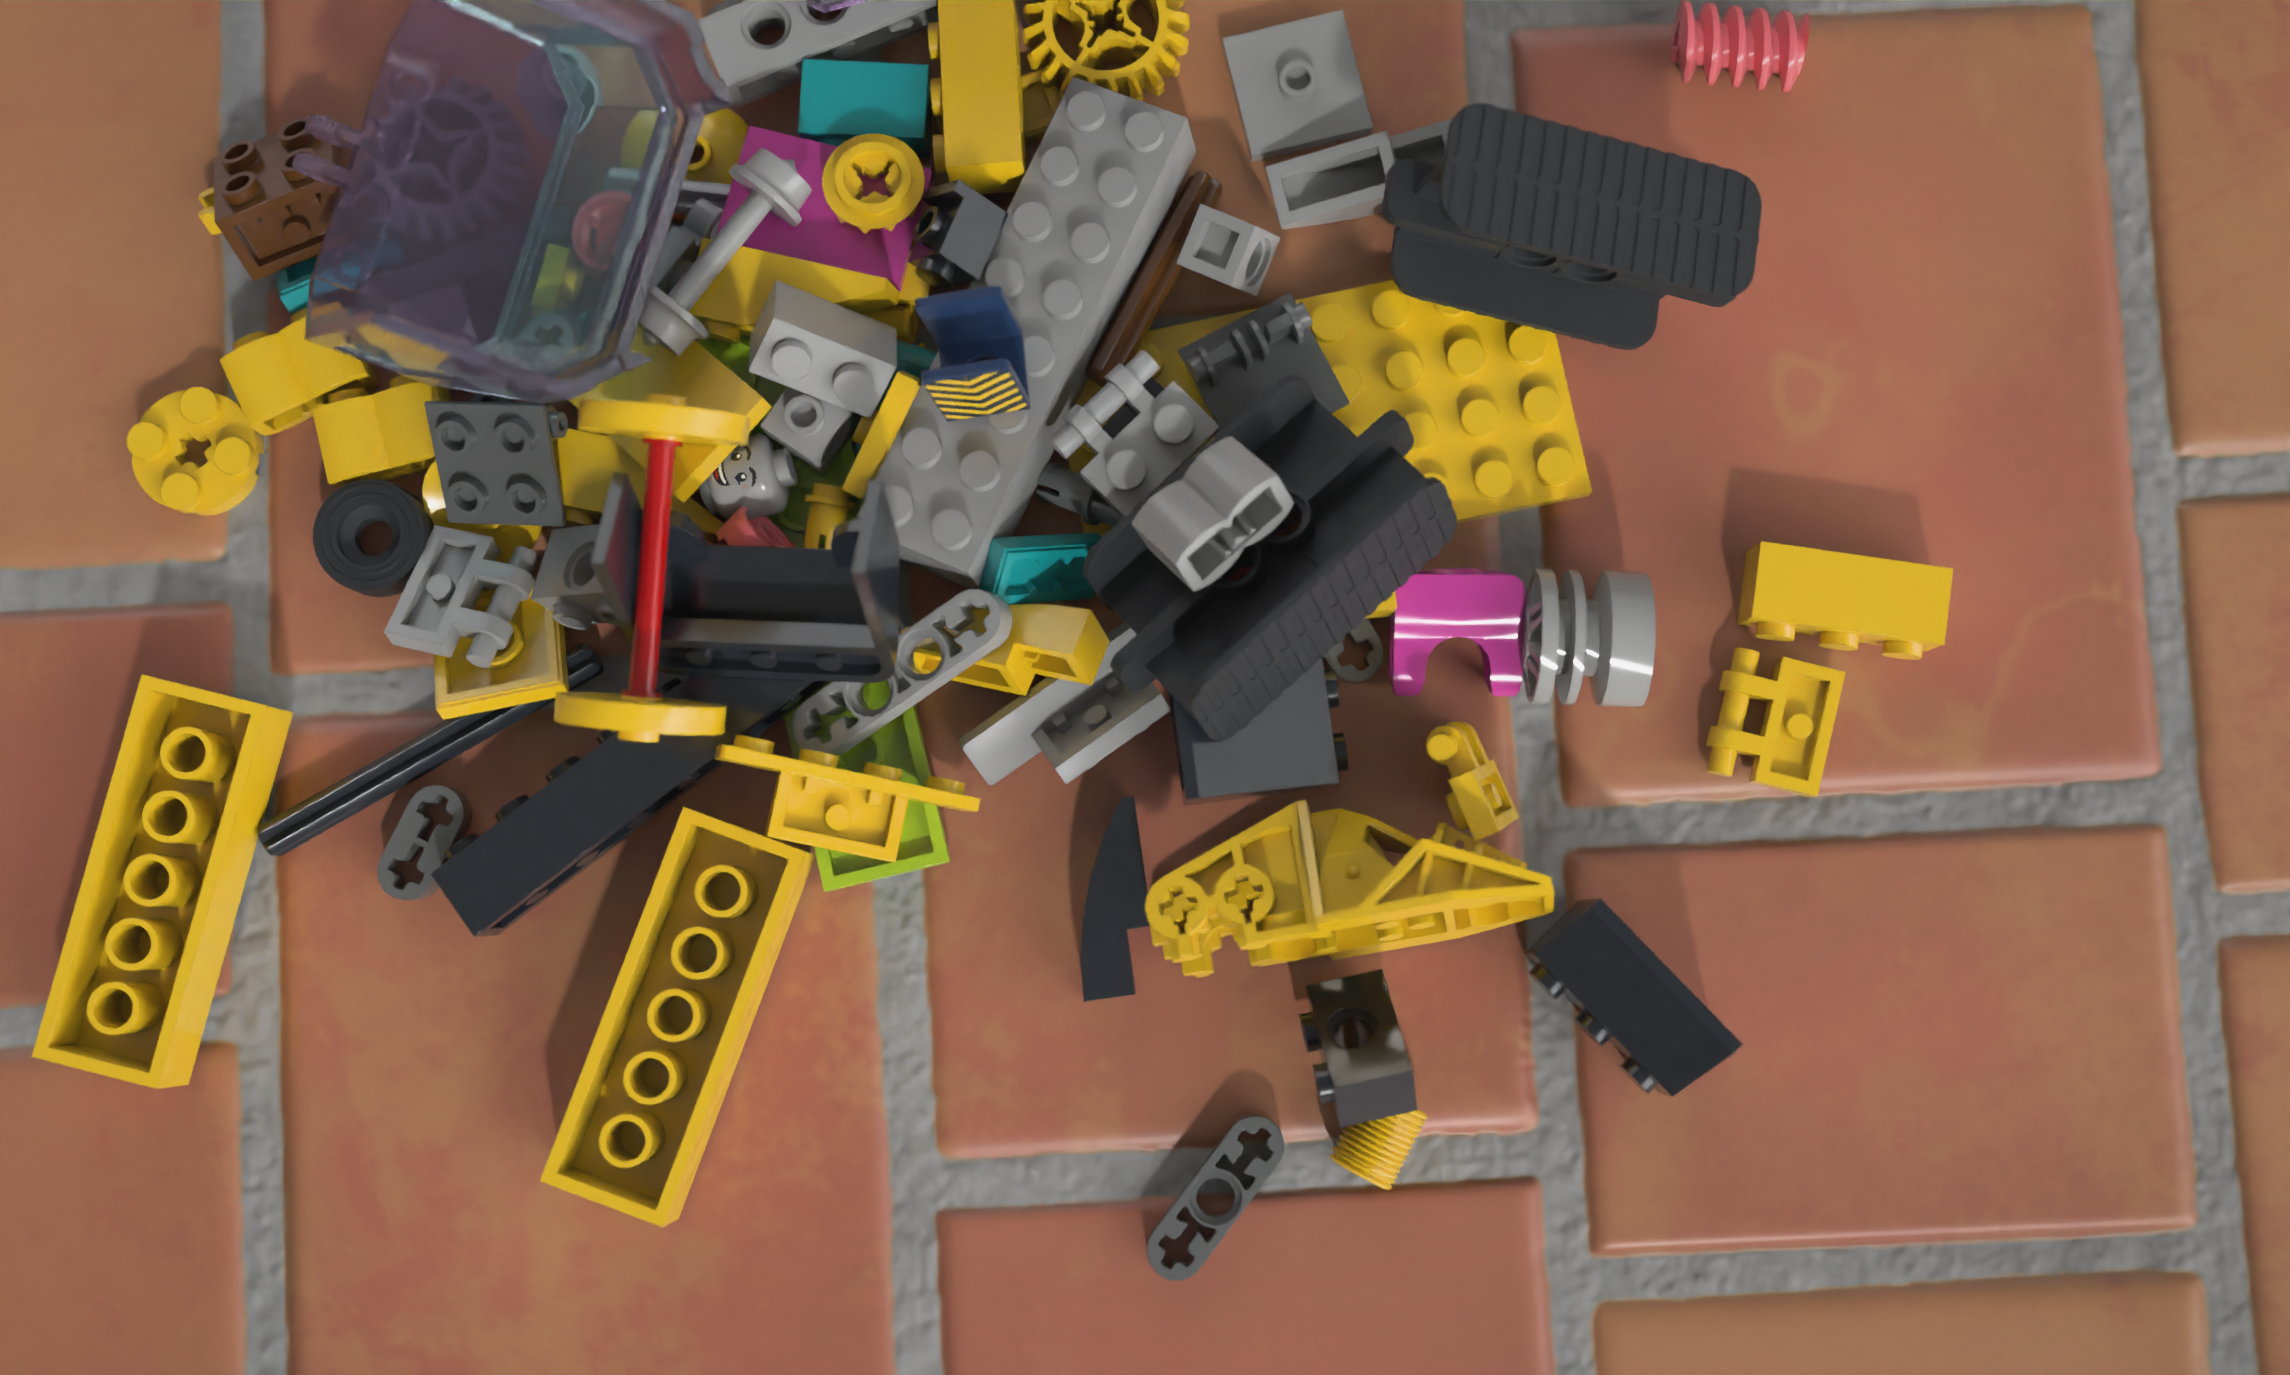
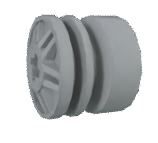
M1536 568L1532 572L1526 597L1521 660L1525 693L1529 704L1548 703L1553 692L1554 682H1556L1557 695L1561 705H1572L1576 702L1583 677H1589L1592 696L1597 706L1641 707L1644 705L1649 693L1653 673L1656 629L1654 592L1651 578L1646 572L1603 571L1599 574L1592 599H1586L1583 579L1578 570L1568 569L1564 573L1559 596L1556 575L1552 569Z

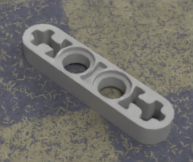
M968 589L957 594L899 635L895 671L887 679L890 686V695L887 702L881 708L873 710L865 703L863 698L865 683L833 681L806 700L797 709L793 718V734L796 742L802 749L836 756L847 752L999 647L1008 638L1012 629V613L1009 605L1002 597L980 589ZM974 607L990 610L991 614L984 619V625L987 629L985 633L968 630L954 638L944 629L946 625L947 629L961 631L975 620L974 613L972 612ZM933 638L940 646L941 661L933 672L922 674L915 666L914 651L922 640ZM849 709L857 717L843 716L829 727L831 739L817 737L816 731L823 725L820 715L839 716Z

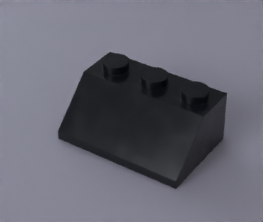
M1601 898L1578 900L1524 953L1535 964L1528 972L1535 982L1555 1000L1564 994L1581 1011L1574 1018L1577 1025L1600 1047L1610 1041L1626 1058L1620 1065L1621 1070L1646 1094H1649L1655 1088L1659 1093L1673 1097L1733 1055L1743 1045Z

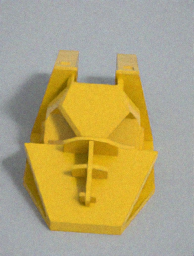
M1301 800L1294 802L1160 878L1151 887L1146 897L1145 910L1150 923L1152 943L1154 946L1162 945L1164 959H1172L1173 963L1181 962L1184 976L1195 975L1196 978L1215 973L1212 953L1222 948V939L1227 935H1233L1235 942L1241 950L1248 949L1251 966L1259 965V967L1325 955H1330L1332 960L1457 939L1554 913V889L1550 876L1528 870L1527 863L1479 840L1475 841L1473 837L1448 826L1446 823L1439 822L1434 835L1429 839L1421 838L1419 841L1373 817L1345 809L1336 808L1310 813L1307 801ZM1458 841H1462L1464 843V847L1462 849H1458L1455 847V843ZM1382 850L1405 854L1406 856L1394 867L1387 861ZM1182 893L1175 898L1173 896L1175 894ZM1250 902H1253V911L1250 912L1252 923H1248L1245 916L1250 911ZM1185 925L1186 934L1182 933L1180 926Z

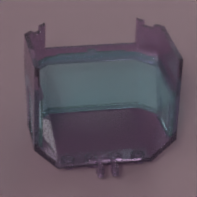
M411 0L389 41L360 131L326 117L310 114L305 125L308 133L321 141L353 149L348 167L344 168L312 153L297 152L292 164L294 170L325 184L341 187L309 282L305 340L429 386H440L537 403L571 400L596 388V385L653 360V358L643 354L629 352L701 124L705 115L734 105L723 78L717 80L701 43L706 40L694 13L666 0Z

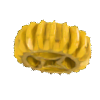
M1036 0L1037 2L1028 3L1024 6V19L1031 25L1022 30L1023 44L1033 48L1028 54V63L1033 70L1046 67L1041 75V84L1046 89L1055 85L1056 87L1061 85L1060 100H1062L1072 77L1142 102L1143 88L1160 97L1164 92V81L1161 75L1176 78L1180 72V63L1175 57L1188 53L1189 40L1182 33L1190 29V16L1185 12L1179 11L1184 5V0H1138L1149 10L1157 25L1158 30L1153 42L1143 37L1142 28L1130 20L1133 16L1135 0ZM1060 18L1071 24V31L1082 38L1079 43L1080 54L1076 61L1071 59L1062 50L1055 37ZM1116 21L1117 32L1107 29L1110 23L1114 24ZM1095 27L1099 30L1107 29L1102 36L1099 35L1096 39ZM1120 60L1130 64L1119 69L1100 70L1106 63Z

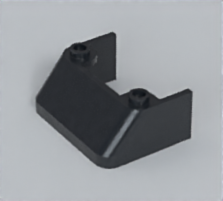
M613 472L591 565L632 650L643 510L627 473ZM883 481L868 482L862 517L843 522L834 529L831 549L708 545L702 530L690 517L679 511L671 510L657 672L672 675L857 683L882 682L894 674L899 647V538Z

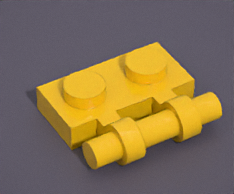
M1735 648L1730 671H1723L1719 691L1724 693L1718 724L1717 726H1710L1706 746L1712 748L1707 772L1732 777L1737 754L1754 757L1749 782L1807 797L1818 796L1846 672L1781 657L1776 661L1773 679L1771 680L1755 676L1760 656L1759 652L1746 648ZM1749 699L1767 702L1760 735L1742 731Z
M1458 720L1439 726L1430 732L1426 740V750L1433 761L1438 764L1447 765L1451 773L1452 779L1448 780L1453 792L1447 795V803L1456 824L1462 831L1470 829L1474 840L1477 841L1502 830L1519 818L1494 759L1489 761L1472 725Z

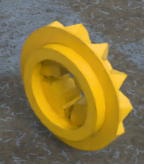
M863 134L845 141L830 155L824 167L822 187L826 204L834 211L841 224L846 221L851 225L857 226L865 234L870 229L885 228L892 232L896 224L906 217L914 218L916 207L922 196L925 195V176L920 159L907 144L885 134ZM889 172L885 178V184L891 197L886 194L882 196L874 191L867 197L863 196L860 199L864 189L858 173L863 177L866 175L875 180L881 174L885 175Z

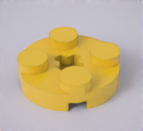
M204 387L180 390L161 398L145 412L140 422L130 429L127 436V447L132 454L133 471L140 486L157 503L185 514L216 515L230 510L251 493L259 478V475L255 472L259 465V453L264 455L262 434L249 426L240 404ZM196 439L202 442L209 439L211 446L204 452L208 460L204 466L200 467L192 461L185 462L184 454L187 452L186 447L192 440Z

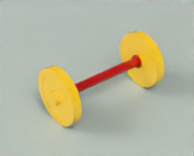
M647 393L645 394V403L598 399L579 401L577 429L642 438V443L648 444L629 689H622L621 694L556 692L555 722L618 730V739L640 742H659V734H724L726 706L704 701L662 697V692H656L676 447H683V442L732 446L748 445L750 417L723 411L686 407V397Z

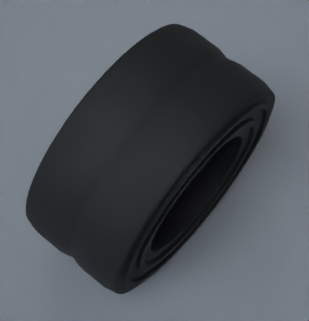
M363 479L342 486L326 499L314 522L313 545L319 563L334 581L367 596L389 597L403 593L427 545L434 524L424 509L423 501L413 493L386 480ZM376 521H384L391 528L392 542L385 552L374 556L367 555L361 546V534L369 524Z

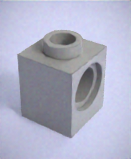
M1200 204L1176 264L1257 296L1281 237Z
M787 386L760 427L772 442L781 448L786 447L791 455L824 476L856 431L859 422L852 411Z

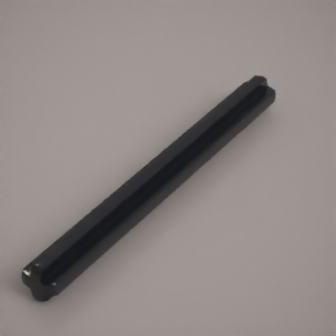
M580 643L566 651L569 692L603 672L602 662L591 645ZM556 698L446 719L263 823L257 829L259 840L271 856H282L553 702Z

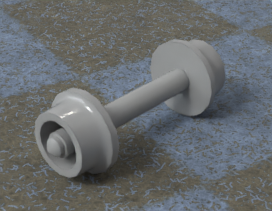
M761 147L747 163L743 165L735 163L730 168L729 173L749 195L676 286L666 295L643 278L636 284L639 295L626 315L643 330L642 338L644 345H658L659 343L676 356H680L695 339L706 340L710 332L688 312L769 211L795 227L802 221L799 214L800 208L811 194L812 189L797 173L794 160H781L775 154Z

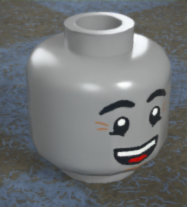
M758 432L749 434L748 445L737 446L700 485L699 489L704 504L712 515L720 513L727 521L743 505L747 508L746 516L750 520L783 511L788 503V487L796 485L798 479L789 450L786 447L776 449L768 436Z

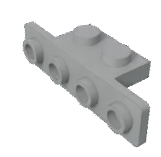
M1125 622L1107 634L1110 643L1092 686L1046 677L1029 689L1026 696H1019L960 738V747L987 784L994 785L1041 751H1043L1065 784H1068L1171 711L1162 694L1153 683L1140 692L1132 693L1112 670L1110 663L1114 655L1137 635Z

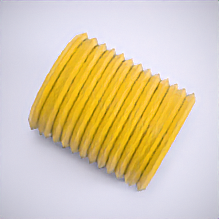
M1417 1109V1111L1346 1126V1128L1342 1129L1343 1133L1339 1134L1340 1139L1336 1140L1337 1145L1332 1148L1333 1153L1328 1154L1329 1158L1363 1179L1381 1188L1390 1190L1392 1189L1391 1184L1395 1183L1394 1179L1398 1178L1397 1173L1401 1172L1400 1167L1404 1166L1403 1161L1407 1160L1406 1155L1410 1154L1409 1149H1413L1412 1144L1416 1143L1415 1138L1419 1137L1417 1132L1422 1131L1420 1126L1425 1125L1424 1120L1428 1119L1427 1114Z

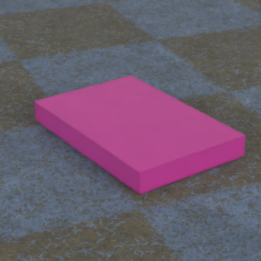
M749 125L738 164L743 165L747 163L762 147L775 154L781 160H794L797 173L809 184L812 192L800 208L799 214L802 221L798 226L795 227L788 224L769 211L742 246L887 278L901 292L908 266L907 261L914 243V229L920 217L924 214L927 205L922 200L924 196H922L916 207L914 218L906 217L896 224L892 232L885 228L870 229L865 234L857 226L851 225L846 221L841 224L834 211L826 204L822 187V176L826 162L837 146ZM923 167L926 193L927 189L932 188L934 175L933 169ZM889 172L885 175L881 174L875 180L866 175L863 177L858 173L864 189L860 199L863 196L867 197L874 191L882 196L886 194L891 197L885 184V178ZM734 178L716 235L749 195Z

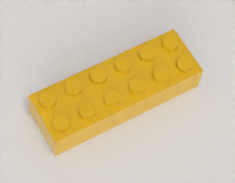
M141 675L31 1057L156 1089L189 1084L257 844V829L262 825L293 712Z
M682 808L540 1179L541 1182L660 1227H665L679 1219L816 854L774 838L765 837L763 834L698 810Z

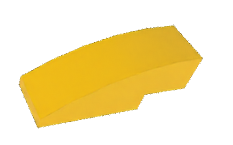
M1012 604L1009 605L1012 613V629L1008 638L995 650L951 679L952 681L1023 696L1027 695L1035 674L1092 686L1110 640L1091 609L1060 605ZM982 608L972 609L975 620L961 631L947 629L946 625L944 629L954 638L968 630L985 633L987 629L984 625V619L991 614L990 610ZM910 627L899 630V635L905 632ZM926 638L917 645L914 651V663L922 674L933 672L941 661V649L935 639Z

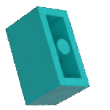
M803 59L798 124L800 138L839 147L845 141L859 135L885 134L907 144L916 153L918 158H930L933 110L930 91V79L932 77L929 65Z

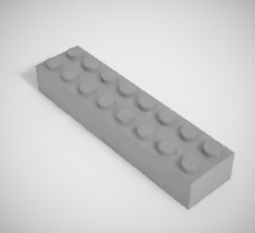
M1072 77L1007 210L1009 215L981 278L978 281L972 282L968 289L1000 286L1023 329L1031 409L947 422L922 383L875 481H883L899 538L900 560L969 589H979L992 538L1013 537L1036 489L1038 478L1054 451L1048 440L1066 424L1063 417L1076 405L1088 380L1086 368L1148 255L1197 153L1187 117ZM939 350L929 370L941 368ZM984 357V358L977 359V360L974 361L973 363L982 362V361H988V360H995V359L989 358V357ZM865 501L857 517H862Z

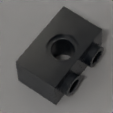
M1379 969L1307 985L1310 1012L1299 1014L1302 1034L1307 1053L1318 1050L1320 1052L1322 1063L1312 1065L1321 1104L1333 1102L1340 1128L1417 1111L1413 1070L1383 970Z

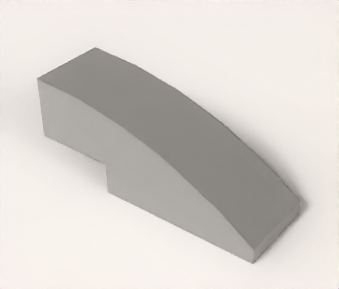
M1451 119L1392 137L1389 136L1387 131H1383L1267 166L1266 171L1280 227L1282 229L1313 226L1382 213V202L1388 170L1396 161L1402 158H1410L1437 165L1445 155Z

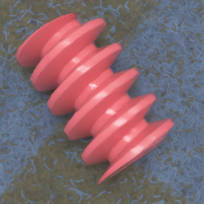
M1682 0L1679 3L1673 25L1670 63L1679 64L1681 79L1684 83H1689L1697 65L1704 66L1707 85H1714L1722 68L1729 69L1733 88H1739L1747 71H1754L1757 90L1762 91L1765 89L1772 73L1779 74L1782 93H1789L1803 66L1809 35V14H1804L1797 26H1795L1793 14L1789 10H1782L1778 12L1770 26L1766 9L1757 7L1752 11L1745 24L1743 10L1739 5L1728 7L1720 21L1717 6L1714 3L1707 2L1702 6L1696 19H1694L1692 4L1689 0Z

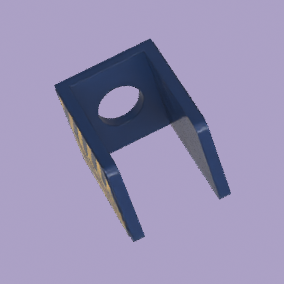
M1000 286L927 296L915 300L916 312L939 348L941 368L923 371L921 373L922 383L947 422L1031 409L1023 329ZM984 357H989V358L995 359V360H988V361H982V362L973 363V362L976 361L977 359L984 358Z

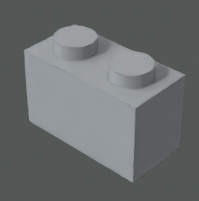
M778 280L775 281L751 332L749 372L871 418L897 368V329L895 327L838 304H833L828 300Z

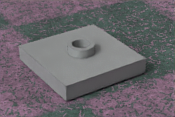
M1343 10L1222 38V49L1251 162L1372 133L1373 125Z

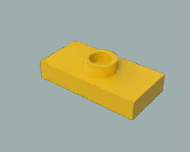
M904 370L898 371L880 409H875L871 418L862 416L852 438V441L862 445L842 486V490L860 499L866 497L868 482L875 481L922 385V379Z

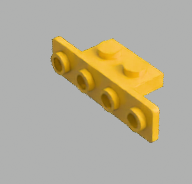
M735 735L733 746L718 745L714 759L778 772L765 837L888 862H896L908 800L965 812H978L980 804L979 798L964 795L966 783L927 776L926 786H918L901 782L903 772L901 769L864 762L862 773L837 768L839 756L808 749H800L798 760L772 755L774 742L748 736Z

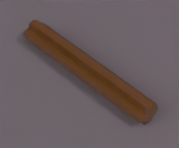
M1198 171L1195 175L1188 178L1086 368L1087 377L1102 388L1107 384L1104 377L1118 363L1125 366L1135 357L1183 267L1176 263L1200 204L1214 209L1222 194L1221 183L1206 172Z

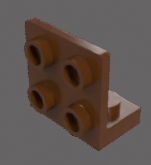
M323 114L313 119L309 117L294 119L285 124L279 132L255 142L250 140L236 142L227 147L220 156L214 159L215 223L253 281L370 235L369 221L339 172L335 124L329 114Z

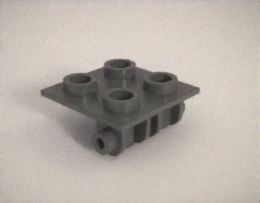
M1291 292L1178 350L1213 419L1220 426V431H1223L1230 425V422L1237 415L1240 416L1253 401H1257L1264 391L1286 376L1299 375L1309 383L1315 399L1331 413L1350 404L1309 326L1313 325L1308 310L1302 302L1296 304Z
M426 401L424 403L449 523L565 527L567 525L552 445L557 438H563L567 433L568 420L564 412H557L552 405L542 403Z

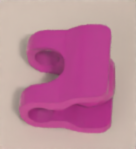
M1443 567L1432 570H1420L1418 573H1414L1401 588L1399 587L1395 590L1397 609L1392 616L1388 617V676L1390 687L1395 696H1416L1420 694L1425 682V668L1429 654L1436 645L1454 637L1473 640L1481 651L1483 677L1491 694L1494 696H1516L1518 694L1523 673L1521 660L1526 609V590L1523 581L1517 576L1503 571Z

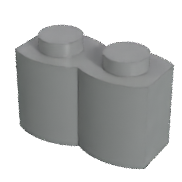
M1230 436L1218 441L1199 454L1186 471L1182 480L1166 486L1150 497L1137 513L1132 525L1149 550L1192 591H1197L1208 586L1223 575L1236 561L1244 547L1261 540L1273 531L1289 513L1294 501L1279 476L1234 437Z

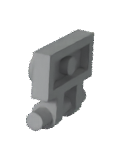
M1141 350L1127 365L1124 366L1118 363L1104 377L1107 384L1083 407L1076 404L1063 417L1066 424L1048 440L1052 447L1065 459L1083 442L1096 454L1080 471L1081 477L1122 518L1131 513L1137 504L1149 497V494L1155 488H1159L1172 473H1176L1189 458L1194 457L1198 450L1207 444L1220 429V426L1175 381L1170 383L1156 398L1143 387V384L1160 369L1155 360L1144 350ZM1126 402L1138 416L1112 439L1101 428V425Z
M435 525L427 545L385 628V635L392 645L451 658L461 636L472 638L473 641L465 656L466 659L478 667L489 668L497 650L505 649L514 631L510 622L519 602L527 600L536 581L532 573L539 560V555L529 548L518 546L515 548L508 564L497 562L496 559L500 549L493 537ZM483 588L496 590L486 612L473 610Z

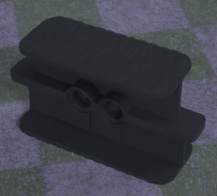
M1487 103L1468 105L1454 116L1448 129L1444 158L1437 165L1410 158H1402L1396 161L1387 172L1382 202L1384 218L1390 224L1395 225L1390 257V272L1393 281L1404 294L1419 300L1622 350L1639 348L1651 339L1656 329L1659 300L1666 295L1712 307H1723L1746 290L1754 276L1762 201L1756 184L1748 176L1737 170L1704 163L1670 152L1659 151L1651 147H1644L1633 142L1603 136L1595 132L1562 125L1558 122L1540 119L1532 115L1517 113V111L1499 108Z
M1299 375L1283 377L1271 388L1269 387L1264 391L1257 401H1253L1246 407V410L1240 416L1237 415L1223 431L1218 432L1212 441L1200 448L1194 457L1189 458L1182 464V467L1176 473H1172L1159 488H1155L1149 494V497L1137 504L1131 513L1119 520L1112 530H1108L1101 536V539L1087 553L1083 564V574L1108 609L1114 611L1137 634L1111 660L1110 666L1120 681L1132 693H1137L1144 690L1157 679L1199 723L1203 731L1212 740L1225 741L1234 737L1235 733L1249 725L1250 721L1256 715L1259 716L1272 701L1279 698L1287 687H1291L1298 681L1297 678L1304 672H1308L1316 661L1328 654L1329 650L1335 644L1338 645L1345 638L1346 634L1358 627L1366 616H1370L1377 609L1376 607L1393 595L1392 593L1396 589L1401 588L1408 582V579L1414 573H1418L1426 562L1438 555L1440 550L1446 543H1449L1454 535L1457 517L1445 485L1436 477L1426 478L1404 458L1414 443V437L1408 421L1397 411L1390 410L1357 437L1315 399L1312 389L1305 379ZM1232 436L1279 476L1294 504L1286 517L1273 531L1261 540L1244 547L1239 557L1223 575L1208 586L1192 591L1149 550L1133 527L1132 522L1150 497L1166 486L1182 480L1186 471L1199 454L1218 441ZM1300 524L1293 533L1287 536H1277L1279 531L1285 526ZM1243 567H1251L1249 572L1241 579L1228 581V578L1234 571Z

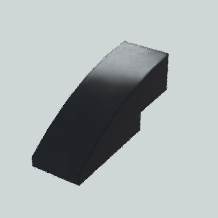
M1134 797L1121 798L1104 833L1091 872L1083 913L1081 942L1084 1002L1136 994L1127 930L1149 927L1150 923L1145 910L1148 891Z

